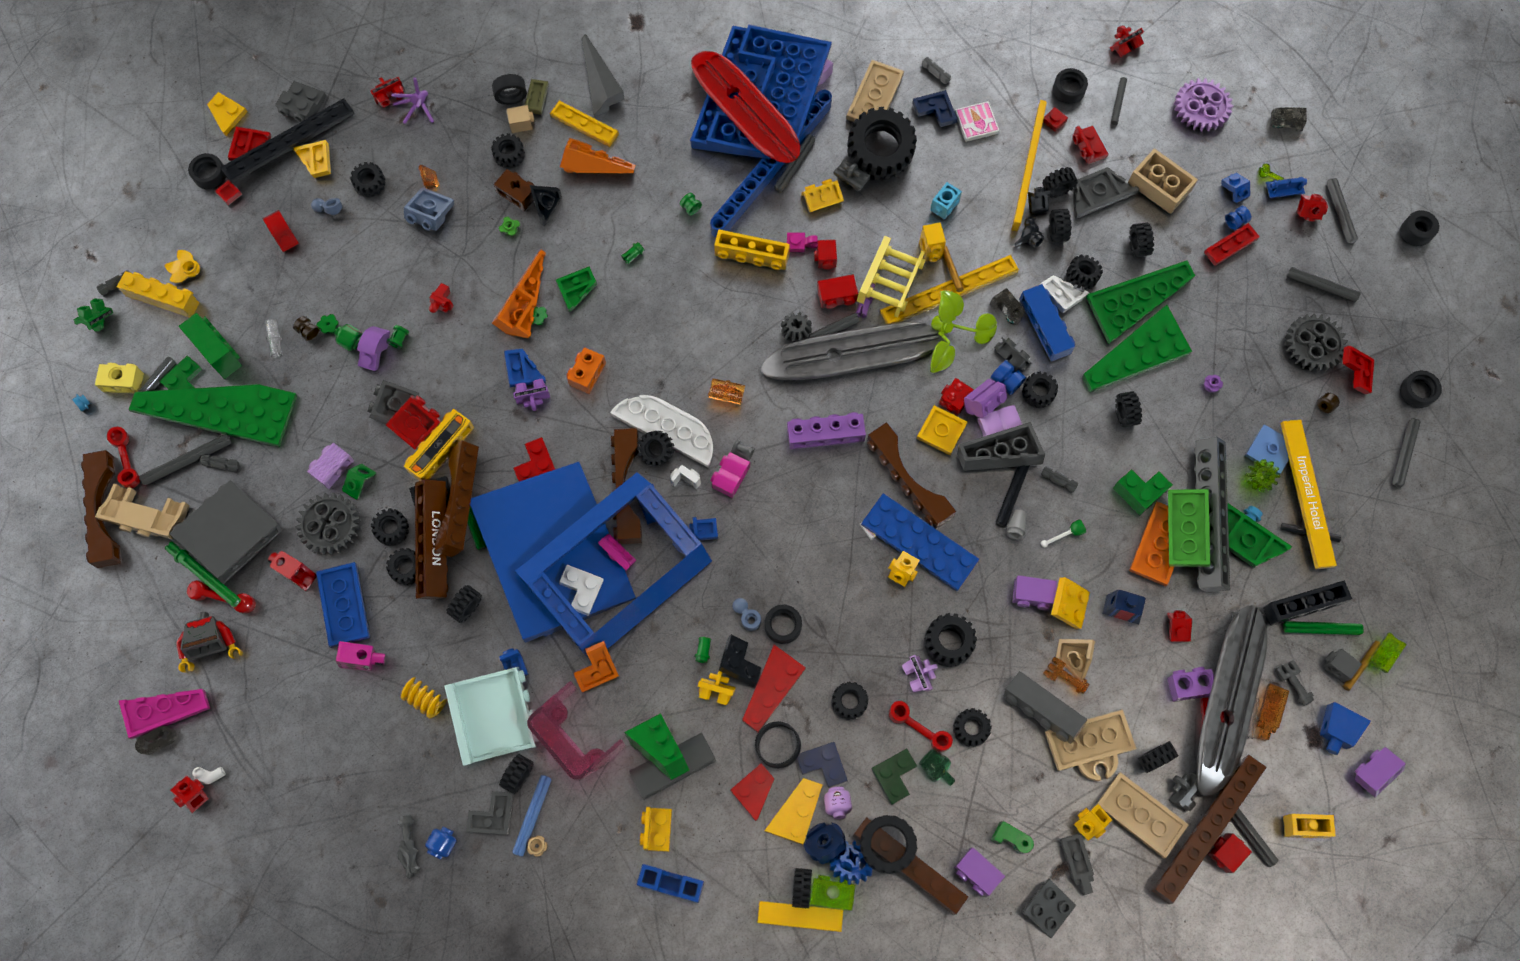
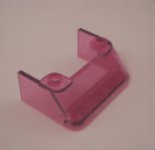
M569 681L529 716L527 726L570 778L582 780L605 766L626 745L620 739L606 752L595 748L584 755L560 726L568 716V710L562 702L577 690L572 681Z

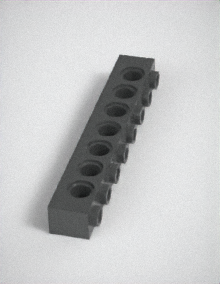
M1216 436L1196 440V447L1194 448V455L1196 457V465L1194 467L1196 474L1195 489H1209V495L1212 493V496L1209 498V514L1212 511L1213 513L1209 517L1210 532L1213 530V533L1210 535V551L1213 548L1214 550L1210 555V567H1198L1199 576L1197 577L1199 589L1207 593L1230 590L1226 442Z

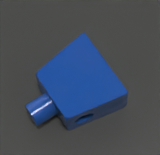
M1336 702L1327 705L1320 732L1321 737L1329 740L1326 751L1338 755L1341 747L1344 749L1354 747L1371 720Z

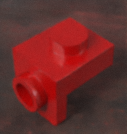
M1182 610L1167 613V617L1170 620L1169 640L1171 642H1191L1192 618Z

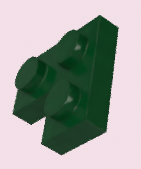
M907 748L871 768L891 805L910 795L900 776L913 770L917 765Z

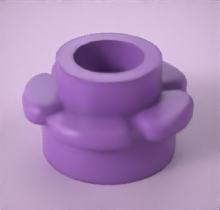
M1208 375L1204 382L1205 389L1209 392H1217L1223 386L1221 378L1218 375Z

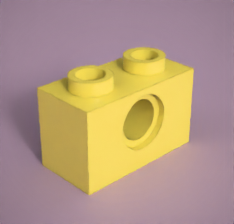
M99 364L95 386L102 392L134 394L142 386L144 373L134 364Z

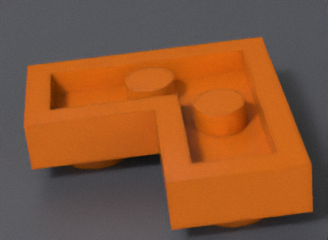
M604 641L585 649L592 665L574 673L582 692L619 677Z

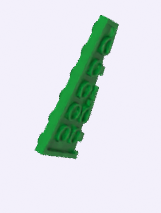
M1188 260L1087 294V301L1108 344L1112 343L1194 279L1195 274Z

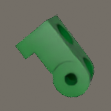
M1005 821L999 822L991 838V841L996 844H1001L1002 841L1013 846L1014 850L1020 854L1029 853L1034 847V841L1029 835Z

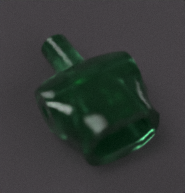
M931 749L919 762L926 776L931 781L936 782L943 778L949 786L956 781L947 772L951 765L950 759L935 749Z

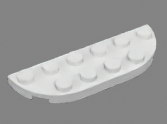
M639 395V397L631 399L627 398L617 404L610 412L612 417L633 428H637V430L644 434L656 430L667 433L668 437L673 439L671 440V443H674L672 449L707 468L710 466L713 457L712 438L707 427L694 416L660 398L650 395Z

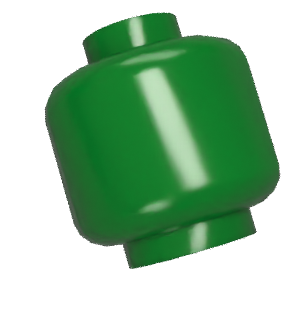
M346 324L343 327L339 326L334 334L336 336V344L347 351H357L358 343L363 333L351 324Z

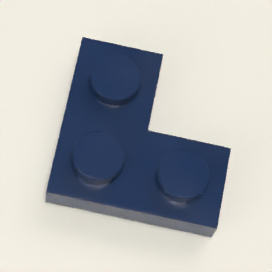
M946 90L913 99L912 103L918 117L935 113L940 127L957 123V116Z
M835 742L799 754L797 761L802 775L822 768L828 788L848 781Z

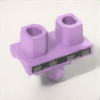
M913 655L909 657L910 660L904 663L902 667L906 675L916 672L918 679L910 682L913 692L932 690L933 687L927 674L931 680L935 679L934 671L938 669L937 664L931 665L927 659L923 661V666L919 656Z

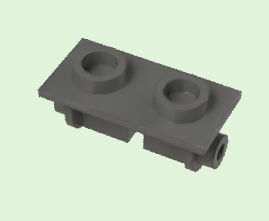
M1001 337L1004 342L996 344L994 347L996 352L1005 359L1012 355L1013 357L1009 363L1017 370L1023 372L1027 368L1025 364L1027 362L1031 364L1028 360L1030 356L1023 350L1019 352L1015 349L1016 344L1010 338L1005 340Z

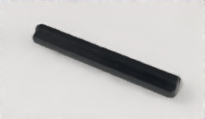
M1030 465L1017 467L996 519L998 525H1007Z

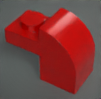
M279 210L263 218L264 223L282 252L299 244Z

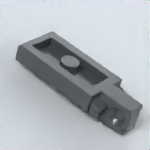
M1082 834L1061 838L1060 842L1075 886H1080L1083 895L1093 893L1090 882L1094 881V872Z

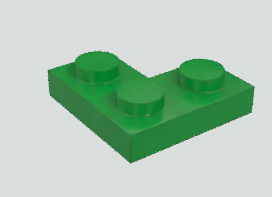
M187 355L160 382L168 390L192 389L195 387L189 382L202 368Z

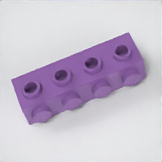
M856 412L845 416L834 414L827 418L815 416L808 420L796 418L787 422L790 449L864 442L866 437L863 414Z

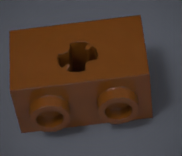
M506 169L493 184L498 195L524 212L534 201L529 185H535L530 181L526 182L516 172L512 173Z

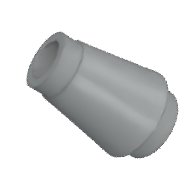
M1015 510L1007 526V536L1011 539L1020 540L1025 535L1026 513L1023 510Z

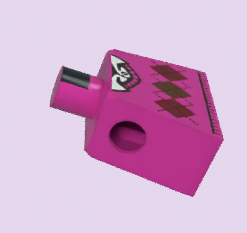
M339 641L336 663L340 668L371 671L373 665L384 666L386 654L375 653L373 646ZM362 656H367L365 659L360 660Z

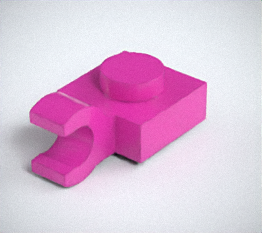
M787 232V243L790 244V252H805V247L817 248L818 236L811 235L805 238V233Z

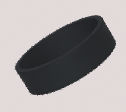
M776 721L768 723L760 729L755 739V750L758 757L767 766L785 768L798 758L801 750V741L792 726L785 722ZM786 727L793 731L796 736L797 746L794 754L783 763L774 764L767 762L762 758L759 750L762 736L771 728Z

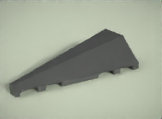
M585 34L581 40L593 114L596 117L609 111V106L625 98L622 88Z

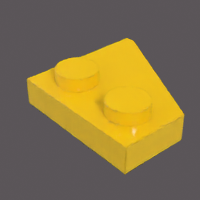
M217 92L207 104L225 136L231 132L247 113L245 107L220 92Z
M326 140L294 147V151L314 178L331 174L329 143Z

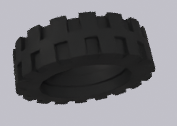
M883 815L873 819L863 830L860 839V850L865 862L872 869L887 874L897 873L908 867L914 860L917 852V837L913 832V828L909 826L907 821L894 815ZM885 826L898 829L904 835L906 841L904 855L898 861L892 863L879 860L873 854L871 848L873 834L879 828Z

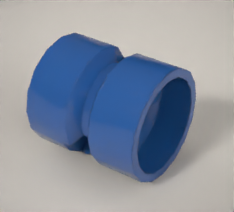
M1005 360L993 372L990 379L1003 383L1006 386V393L1012 395L1024 383L1026 376L1019 370L1014 371V366Z

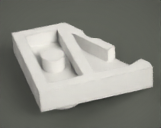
M1054 275L1040 283L1049 291L1052 303L1057 306L1062 314L1084 300L1087 294H1089L1086 290L1081 292L1073 288L1074 286L1071 283L1064 282L1061 278Z

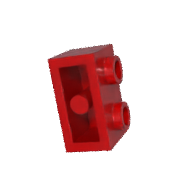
M854 274L817 282L821 308L832 309L838 305H852L857 302L858 290Z

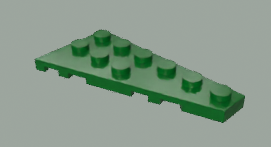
M1166 305L1086 371L1082 377L1091 393L1190 355L1192 350L1168 305Z

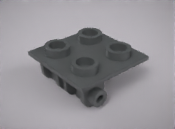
M1048 879L1046 883H1042L1043 886L1039 889L1038 893L1035 892L1036 896L1031 898L1032 901L1027 907L1023 908L1022 914L1026 918H1030L1048 937L1052 938L1076 904Z

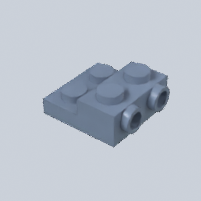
M422 187L403 207L404 219L410 224L417 223L422 225L427 231L431 229L437 231L445 222V215L454 206V199Z

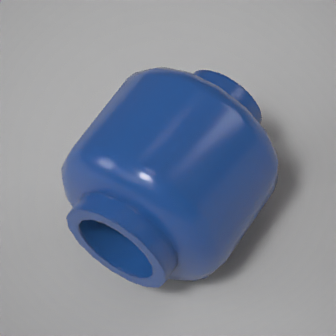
M444 826L441 830L433 829L425 844V847L428 849L427 853L439 859L448 857L457 841L452 836L454 832Z

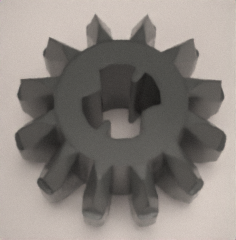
M792 312L791 317L786 315L784 317L785 321L781 322L782 335H785L786 340L792 338V343L795 340H803L802 338L807 339L809 338L808 334L812 333L811 320H808L807 315L802 317L801 312H798V315Z

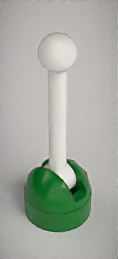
M1078 519L1071 524L1069 531L1047 541L1042 540L1040 544L1043 548H1046L1048 544L1071 533L1075 536H1081L1086 533V528L1083 522Z

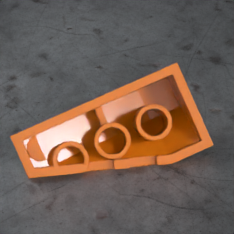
M569 138L566 144L560 167L564 168L563 170L568 173H634L636 166L619 157L614 156L610 158L605 151H594L591 149L592 145Z

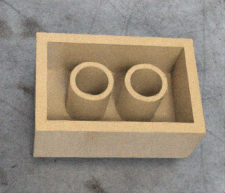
M1154 148L1133 171L1128 184L1132 187H1138L1139 192L1171 214L1192 191L1198 179Z

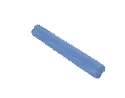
M541 775L512 851L515 855L523 856L528 845L527 842L531 837L551 783V778Z

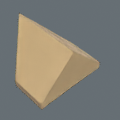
M1059 639L1056 658L1083 685L1092 661L1095 641Z

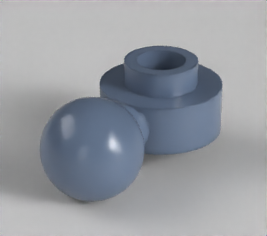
M316 198L311 203V208L317 213L325 210L327 214L336 215L343 208L338 198H332L327 201Z
M736 599L732 607L736 613L742 614L741 621L743 627L749 631L758 629L761 625L760 614L756 610H748V603L745 599ZM754 619L755 622L753 624H749L748 620Z

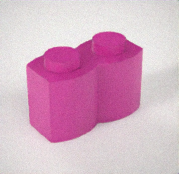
M730 452L727 456H723L720 462V470L713 473L710 481L712 482L713 489L733 498L750 468V462Z

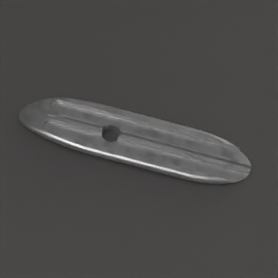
M896 322L816 336L779 348L764 361L761 372L773 379L808 380L897 365L928 355L934 351L936 345L942 340V336H939V331L934 330L932 326L921 322ZM829 352H836L839 354L840 359L836 362L830 361L827 354Z
M1253 605L1242 608L1235 615L1222 644L1198 748L1197 786L1200 794L1203 796L1216 794L1230 781L1238 767L1247 739L1267 651V625L1264 623L1260 609ZM1222 711L1226 712L1229 716L1228 724L1221 722L1220 714Z

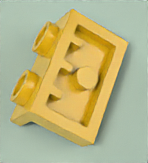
M832 179L822 181L821 186L815 187V184L805 187V191L801 192V194L805 197L809 213L844 201L838 180L832 182Z
M646 807V812L642 811L641 824H645L644 833L640 834V845L643 846V850L670 851L672 809Z

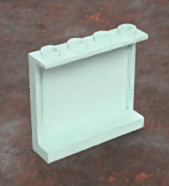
M519 667L444 685L463 766L523 749L534 748L537 746V742L540 741L537 729L534 730L532 724L535 721L533 710H529L527 703L530 702L529 692L524 690L523 682H526L524 671L520 670Z

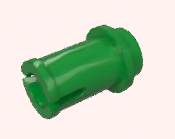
M639 242L633 243V246L621 255L627 264H630L637 256L643 255L642 252L645 250Z
M699 637L697 654L694 655L696 662L707 663L710 659L708 655L712 639Z

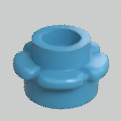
M76 394V397L72 400L81 411L89 409L88 405L90 402L84 395L79 397Z
M1249 506L1247 509H1244L1245 515L1256 522L1261 521L1263 513L1258 508Z

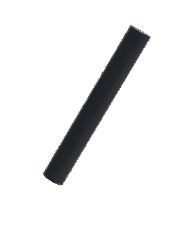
M1286 523L1281 524L1280 529L1282 531L1307 536L1305 527ZM1329 533L1331 541H1341V535Z

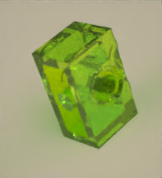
M818 875V879L813 878L810 905L852 911L856 884L848 885V880H844L841 883L840 878L838 882L830 881V876ZM831 886L836 887L839 892L838 897L835 899L827 895V889Z

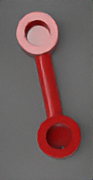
M112 427L107 432V440L113 447L118 448L124 469L118 474L117 480L126 489L128 487L134 488L140 483L139 474L131 468L126 450V445L129 443V435L122 427Z
M195 580L187 587V596L192 600L202 601L208 597L226 602L216 592L209 590V587L204 582ZM246 593L237 594L241 602L233 608L243 614L252 612L256 607L255 599Z
M896 701L891 705L889 709L890 719L896 724L906 723L931 740V746L935 751L945 752L952 746L953 738L948 732L939 731L933 733L909 716V706L905 702Z

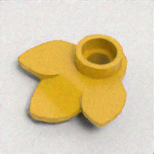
M178 250V260L164 265L166 270L172 274L170 282L181 283L188 277H195L200 272L199 263L186 250Z

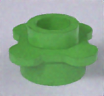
M505 217L503 224L499 226V231L504 232L508 236H514L517 233V227L520 226V222L518 220L514 221L510 217Z

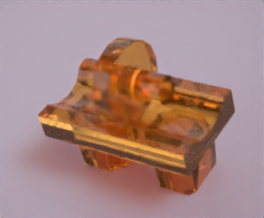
M712 378L708 397L741 404L745 385L732 383L730 380L723 381Z

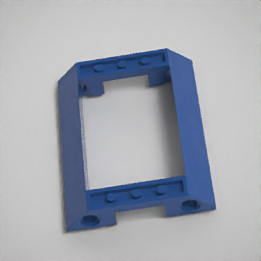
M637 472L515 572L589 659L586 648L602 641L605 642L607 649L610 648L711 563L712 560L702 543L654 486ZM636 498L640 503L639 506L646 514L649 513L673 541L672 545L679 553L682 552L685 558L594 633L547 577L545 572Z

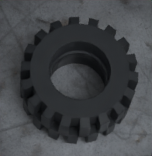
M946 613L945 616H938L936 620L934 619L925 634L924 645L928 649L926 652L928 655L931 654V659L934 662L935 660L939 661L938 664L941 666L947 664L946 667H951L952 665L958 666L960 663H964L976 647V630L971 628L973 624L970 621L967 623L964 616L959 618V614L956 613L953 616H950V613ZM946 630L957 633L961 639V647L956 650L945 648L939 640L940 633Z

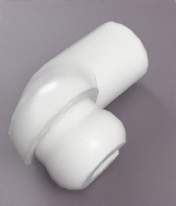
M221 766L212 772L202 767H197L193 770L192 775L194 779L208 785L222 778L226 773Z

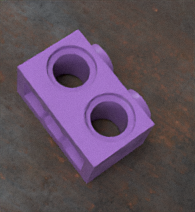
M1197 667L1192 669L1193 672L1185 673V670L1174 671L1173 675L1167 678L1172 701L1209 697L1214 680L1212 669L1205 670L1204 667ZM1198 677L1205 681V686H1201L1198 683ZM1179 680L1185 683L1186 689L1179 687Z

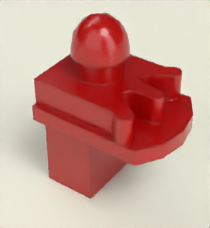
M441 283L435 292H432L429 297L431 304L429 311L431 313L437 312L438 309L447 313L448 310L451 311L453 309V303L447 298L450 294L449 286Z

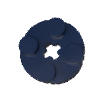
M825 822L811 828L806 835V844L804 843V849L808 856L820 864L828 863L829 860L844 851L847 846L845 835L840 826L836 823L826 825Z

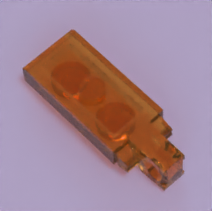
M1271 683L1267 685L1257 719V727L1260 728L1257 739L1266 742V740L1270 739L1271 732L1276 733V730L1280 727L1289 690Z

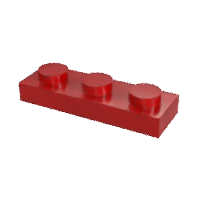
M1247 223L1207 248L1204 254L1216 266L1257 241L1260 236Z

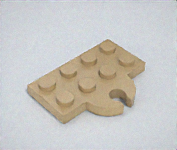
M1123 710L1087 719L1084 728L1072 744L1067 741H1061L1052 730L1045 731L1057 771L1077 766L1082 775L1093 781H1101V777L1095 770L1097 765L1100 764L1105 767V777L1108 779L1117 770L1118 754L1136 749Z

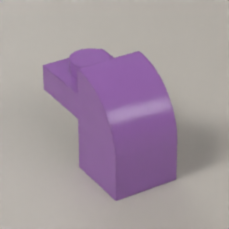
M375 326L364 331L357 350L360 351L358 366L373 371L378 370L380 354L388 347L386 341L389 339L390 331Z

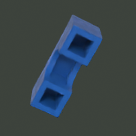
M642 864L637 885L699 903L705 882Z

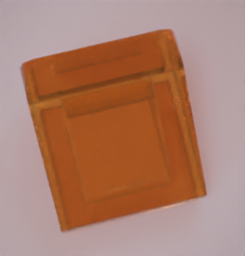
M419 165L425 188L438 187L439 182L436 172L424 165Z

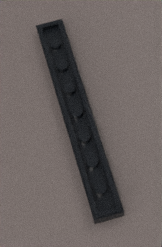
M343 98L220 168L232 184L294 149V147L303 144L354 115V110Z

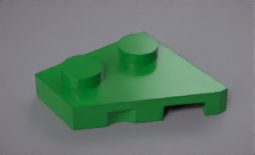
M590 266L556 279L569 312L597 285Z

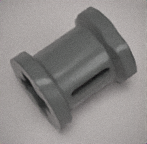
M736 440L731 453L749 461L755 448H750L742 444L740 440Z

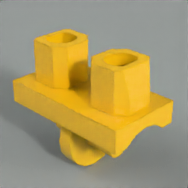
M718 671V674L710 673L709 679L712 680L704 678L699 680L697 686L700 687L699 698L709 700L712 691L719 692L717 702L723 705L728 704L736 690V687L723 684H728L729 678L724 677L721 671Z

